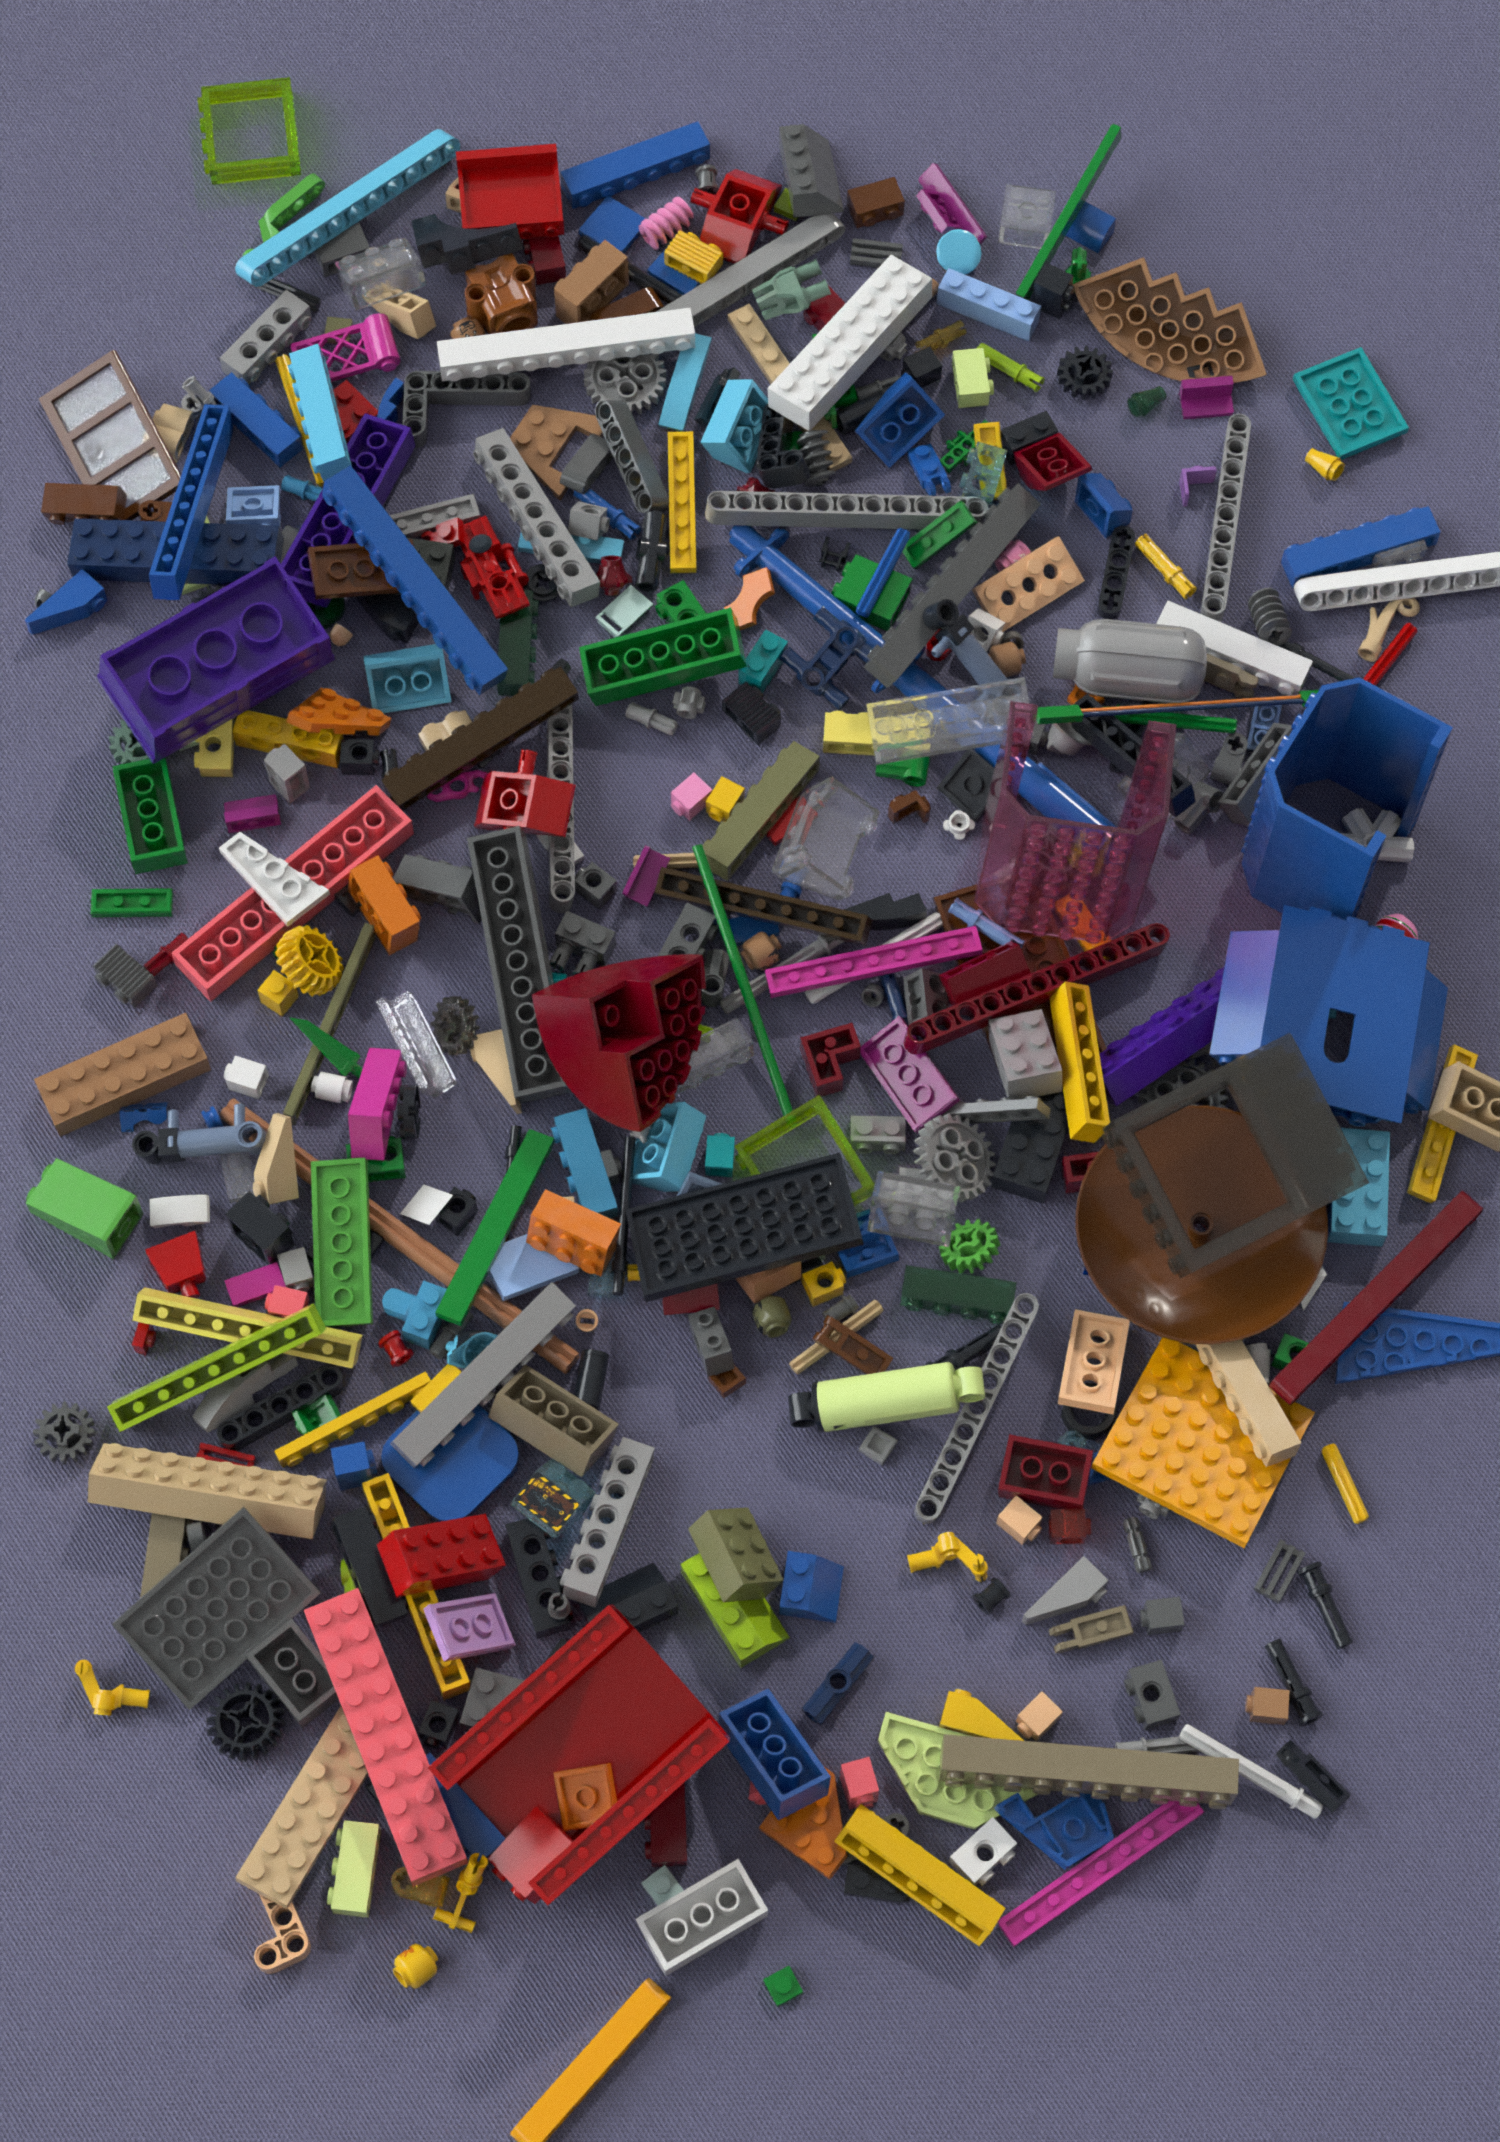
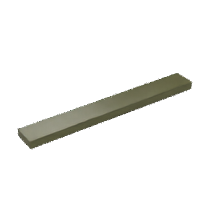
M364 924L321 1023L320 1029L331 1037H334L376 939L373 925ZM314 1044L311 1046L283 1111V1115L291 1117L292 1125L297 1123L310 1093L313 1078L317 1076L325 1058Z

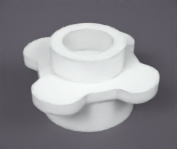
M956 810L949 820L944 821L943 828L954 834L956 840H963L965 834L975 828V822L963 811Z

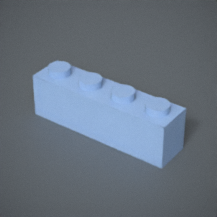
M948 268L938 287L937 305L1028 342L1039 323L1041 305Z

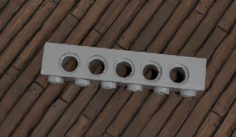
M622 1437L619 1446L614 1445L609 1458L612 1465L610 1470H604L600 1480V1486H603L600 1495H594L590 1505V1510L593 1511L590 1520L585 1518L582 1524L580 1535L583 1538L581 1543H575L572 1549L570 1560H573L571 1568H565L561 1577L560 1585L564 1586L563 1594L567 1598L596 1608L653 1463L654 1447ZM626 1468L630 1469L632 1473L625 1475L620 1470ZM612 1493H619L623 1497L620 1499H613L609 1495H611ZM608 1517L611 1518L613 1522L610 1524H604L600 1521V1519ZM599 1542L603 1544V1547L595 1549L590 1544ZM590 1567L594 1571L590 1574H584L580 1569Z

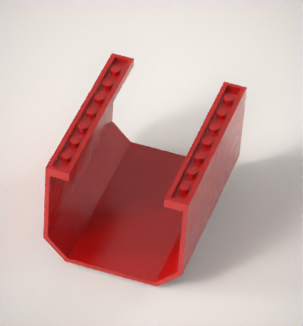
M611 1604L436 1759L428 1769L447 1791L457 1783L499 1832L507 1838L536 1806L547 1813L563 1830L554 1772L611 1763L617 1802L590 1827L564 1831L573 1842L528 1882L548 1906L730 1741V1737L635 1627Z

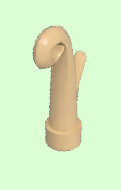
M1415 598L1392 600L1383 609L1378 618L1375 607H1372L1370 609L1368 633L1358 649L1359 656L1369 662L1376 661L1382 651V643L1396 611L1403 616L1413 617L1420 610L1418 601ZM1403 605L1410 606L1411 609H1407Z

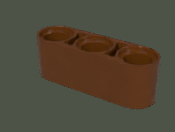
M647 287L594 311L590 315L589 321L653 313L664 306L654 289Z

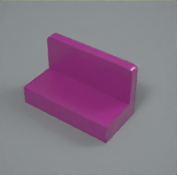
M1222 376L1181 380L1179 397L1183 419L1232 416L1234 413L1231 396L1234 385L1233 377Z
M275 794L224 803V816L228 833L281 825L278 801Z
M645 845L622 892L623 896L648 907L655 892L661 867L667 868L671 859Z

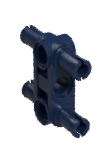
M823 606L815 614L813 620L817 621L830 633V638L811 661H805L791 647L782 654L779 660L797 674V680L806 689L816 696H823L840 711L849 701L850 697L846 696L832 684L833 679L852 656L856 655L863 662L867 663L870 660L867 655L873 648L866 643V637L847 621H840ZM846 631H851L854 634V641L851 645L847 646L843 643L842 636ZM814 671L818 672L821 677L820 683L817 686H812L809 683V675Z

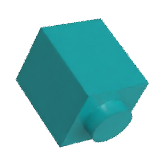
M715 1133L713 1136L707 1135L705 1176L733 1177L735 1137H730L726 1133Z

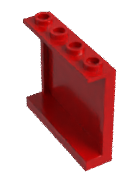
M556 144L456 152L462 228L484 229L516 223L521 239L565 235Z

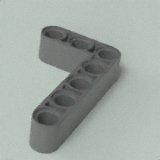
M412 371L405 378L402 425L411 427L412 431H419L413 434L414 449L421 448L427 442L429 404L521 406L527 404L531 399L530 379L524 373L511 372L509 374L486 375L482 378L471 377L458 381H442L441 371Z

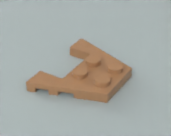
M532 405L510 439L528 468L561 501L569 488L560 484L562 473L553 469L552 466L575 431H579L587 436H590L592 433L601 437L604 435L595 415Z

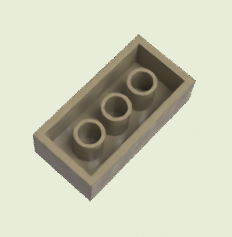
M526 1364L496 1394L488 1416L581 1477L610 1447L619 1426L617 1422Z

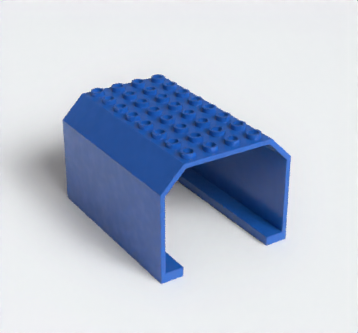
M1360 677L1322 685L1317 694L1312 692L1304 706L1306 708L1302 715L1298 714L1291 726L1293 730L1290 735H1285L1279 744V752L1276 758L1272 756L1264 769L1266 773L1261 780L1262 785L1257 793L1259 797L1254 804L1256 808L1251 815L1252 820L1247 828L1249 831L1244 839L1246 842L1241 849V852L1244 853L1241 864L1251 896L1280 913H1283L1284 905L1307 911L1312 906L1331 911L1332 915L1341 917L1345 921L1347 916L1357 918L1387 836L1377 830L1367 847L1362 846L1285 804L1297 785L1330 779L1383 809L1397 814L1402 820L1395 837H1408L1418 821L1453 729L1450 725Z

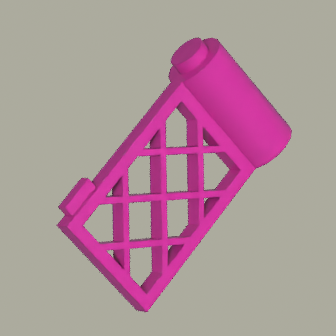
M382 313L367 317L363 323L290 344L292 352L319 344L323 355L329 357L326 362L328 369L334 360L344 364L340 371L333 372L328 370L331 382L374 369L389 372L396 369L400 363V356L388 316ZM361 332L362 338L357 346L345 341L349 334ZM329 338L335 339L338 343L332 353L323 349ZM343 346L353 350L348 360L338 356ZM358 353L367 356L369 362L361 365L353 363Z

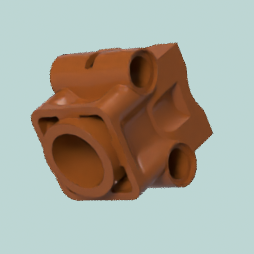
M513 253L499 256L490 264L475 265L476 268L465 271L467 281L465 289L467 317L470 316L471 319L479 320L483 329L485 328L488 334L533 329L537 326L535 274L531 266L527 264L518 265Z

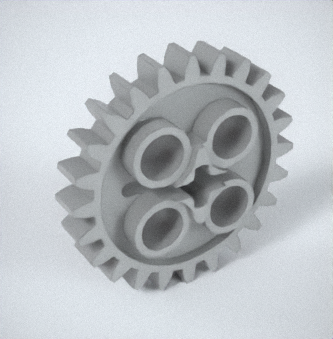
M643 354L632 358H613L609 361L587 362V369H584V387H587V396H591L593 404L601 400H623L627 403L631 414L633 410H636L641 415L642 407L651 410V402L658 404V396L664 395L666 369H664V362L659 361V354ZM630 392L632 394L624 395L623 393Z
M950 1113L944 1116L939 1115L925 1123V1127L918 1132L920 1137L914 1141L920 1147L913 1150L915 1154L920 1155V1158L914 1161L915 1164L922 1165V1169L918 1171V1174H926L927 1176L924 1184L931 1182L933 1184L931 1191L940 1190V1198L949 1195L950 1202L957 1199L960 1203L966 1200L970 1201L984 1193L985 1188L991 1185L989 1179L994 1175L990 1169L996 1166V1163L990 1161V1157L994 1156L995 1153L987 1149L991 1142L983 1141L986 1133L978 1134L976 1132L978 1124L970 1127L969 1118L961 1121L958 1114L951 1117Z

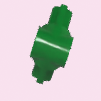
M1082 247L1072 250L1071 266L1065 270V272L1073 275V284L1091 277V272L1087 268V251L1082 249Z

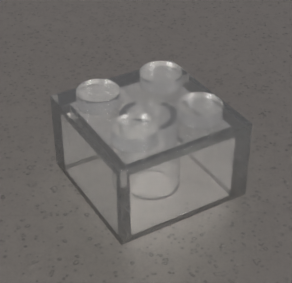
M1006 184L998 243L1041 249L1051 231L1056 191Z

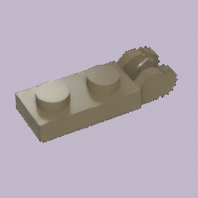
M1207 654L1205 682L1231 693L1233 692L1235 697L1242 699L1253 698V688L1257 687L1259 681L1256 676L1242 670L1241 667Z
M1125 1605L1071 1619L1068 1623L1049 1629V1634L1052 1637L1060 1636L1070 1631L1073 1632L1074 1640L1061 1642L1054 1646L1055 1653L1057 1654L1071 1651L1075 1648L1082 1649L1133 1635L1134 1633Z

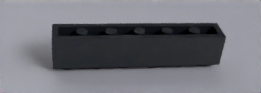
M1088 693L1073 704L1079 705L1082 709L1103 707ZM1115 716L1085 717L1082 722H1071L1072 728L1175 818L1196 802L1192 783Z

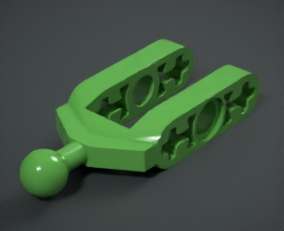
M315 173L308 175L266 211L265 215L258 221L263 243L278 234L279 231L277 229L282 227L321 194L325 187V182ZM253 249L246 250L243 253V256L252 251Z

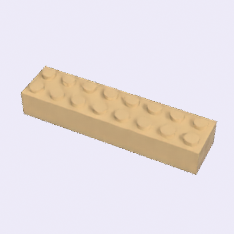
M104 1443L89 1472L88 1503L222 1525L244 1506L267 1532L313 1539L325 1508L327 1479L317 1478L312 1475L290 1474L286 1471L266 1470L257 1466L248 1467L235 1465L231 1462L205 1460L201 1457L180 1456L171 1452L150 1451L146 1448L125 1447L116 1443Z

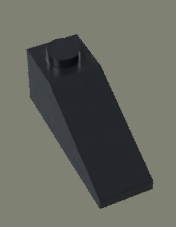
M392 593L355 596L388 638L394 641L408 642L419 621L415 611L411 607L408 608L401 597Z

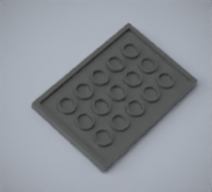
M243 1506L119 1616L112 1625L190 1710L247 1659V1653L296 1616L321 1591Z

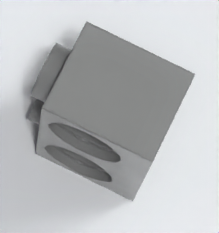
M285 744L279 748H274L267 754L264 762L269 782L291 804L310 789L306 766Z

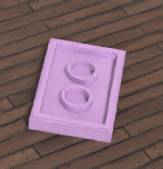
M495 1593L429 1604L423 1609L444 1662L508 1650L516 1645Z

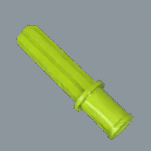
M980 343L977 348L984 349L985 358L989 357L990 365L1014 378V382H1021L1035 392L1041 389V386L1034 383L1033 380L1044 384L1045 378L1027 369L1026 364L1021 365L985 343Z

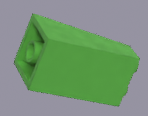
M56 1158L52 1165L46 1166L41 1176L42 1180L37 1187H33L26 1197V1205L30 1213L114 1260L144 1215L137 1196Z

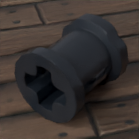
M995 1577L990 1580L991 1584L983 1591L972 1595L975 1603L987 1615H990L993 1612L992 1609L1003 1599H1009L1011 1596L1003 1583Z

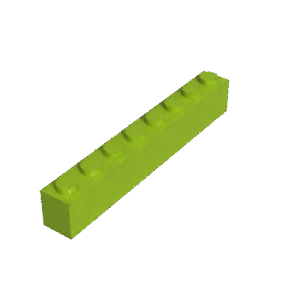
M313 1303L114 1400L107 1408L119 1432L322 1334L326 1327Z

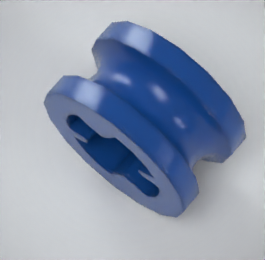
M213 1106L210 1107L208 1112L204 1110L200 1112L208 1128L224 1127Z

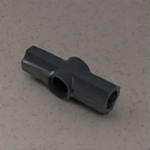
M659 511L645 513L642 535L636 550L638 566L635 587L647 592L657 590L660 569L666 554L667 543L664 542L667 516Z

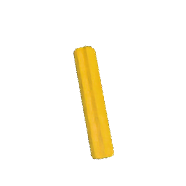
M1333 1443L1323 1447L1322 1455L1353 1522L1359 1524L1369 1518L1368 1512L1337 1445Z

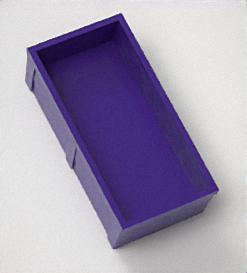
M276 556L264 562V565L233 583L197 603L193 602L183 608L180 613L114 650L110 649L100 655L97 679L151 762L155 764L334 661L335 657L331 650L330 637Z

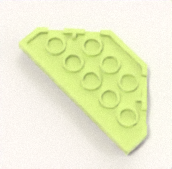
M889 1712L885 1713L878 1743L918 1814L975 1830L986 1824L992 1817L994 1819L999 1817L1000 1815L995 1811L994 1807L1012 1795L1019 1793L1024 1802L1038 1795L1033 1793V1789L1021 1788V1792L1004 1791V1787L992 1786L990 1790L976 1789L974 1784L963 1783L962 1787L946 1786L945 1782L939 1781L941 1745L944 1734L970 1735Z

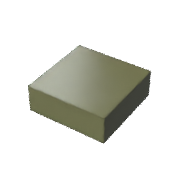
M327 317L324 334L353 326V320ZM350 334L348 335V337L346 338L345 341L350 342V339H351V335H350ZM333 338L327 339L328 342H326L328 344H338Z

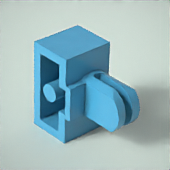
M423 1280L417 1296L397 1288H391L386 1291L382 1299L384 1312L387 1315L405 1321L402 1328L404 1341L428 1350L430 1349L443 1319L436 1317L435 1312L447 1289Z

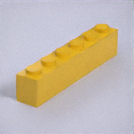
M1065 981L1049 999L1058 1059L1062 1068V1087L1070 1139L1095 1143L1111 1126L1090 990L1088 985Z
M862 1804L857 1807L834 1841L978 1946L992 1932L1006 1909L994 1898L985 1894L969 1880L960 1876L944 1862L938 1860L924 1850L922 1846L913 1842L897 1828L888 1824Z

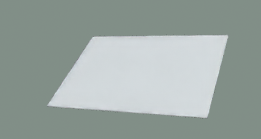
M423 1185L400 1214L430 1225L453 1195Z

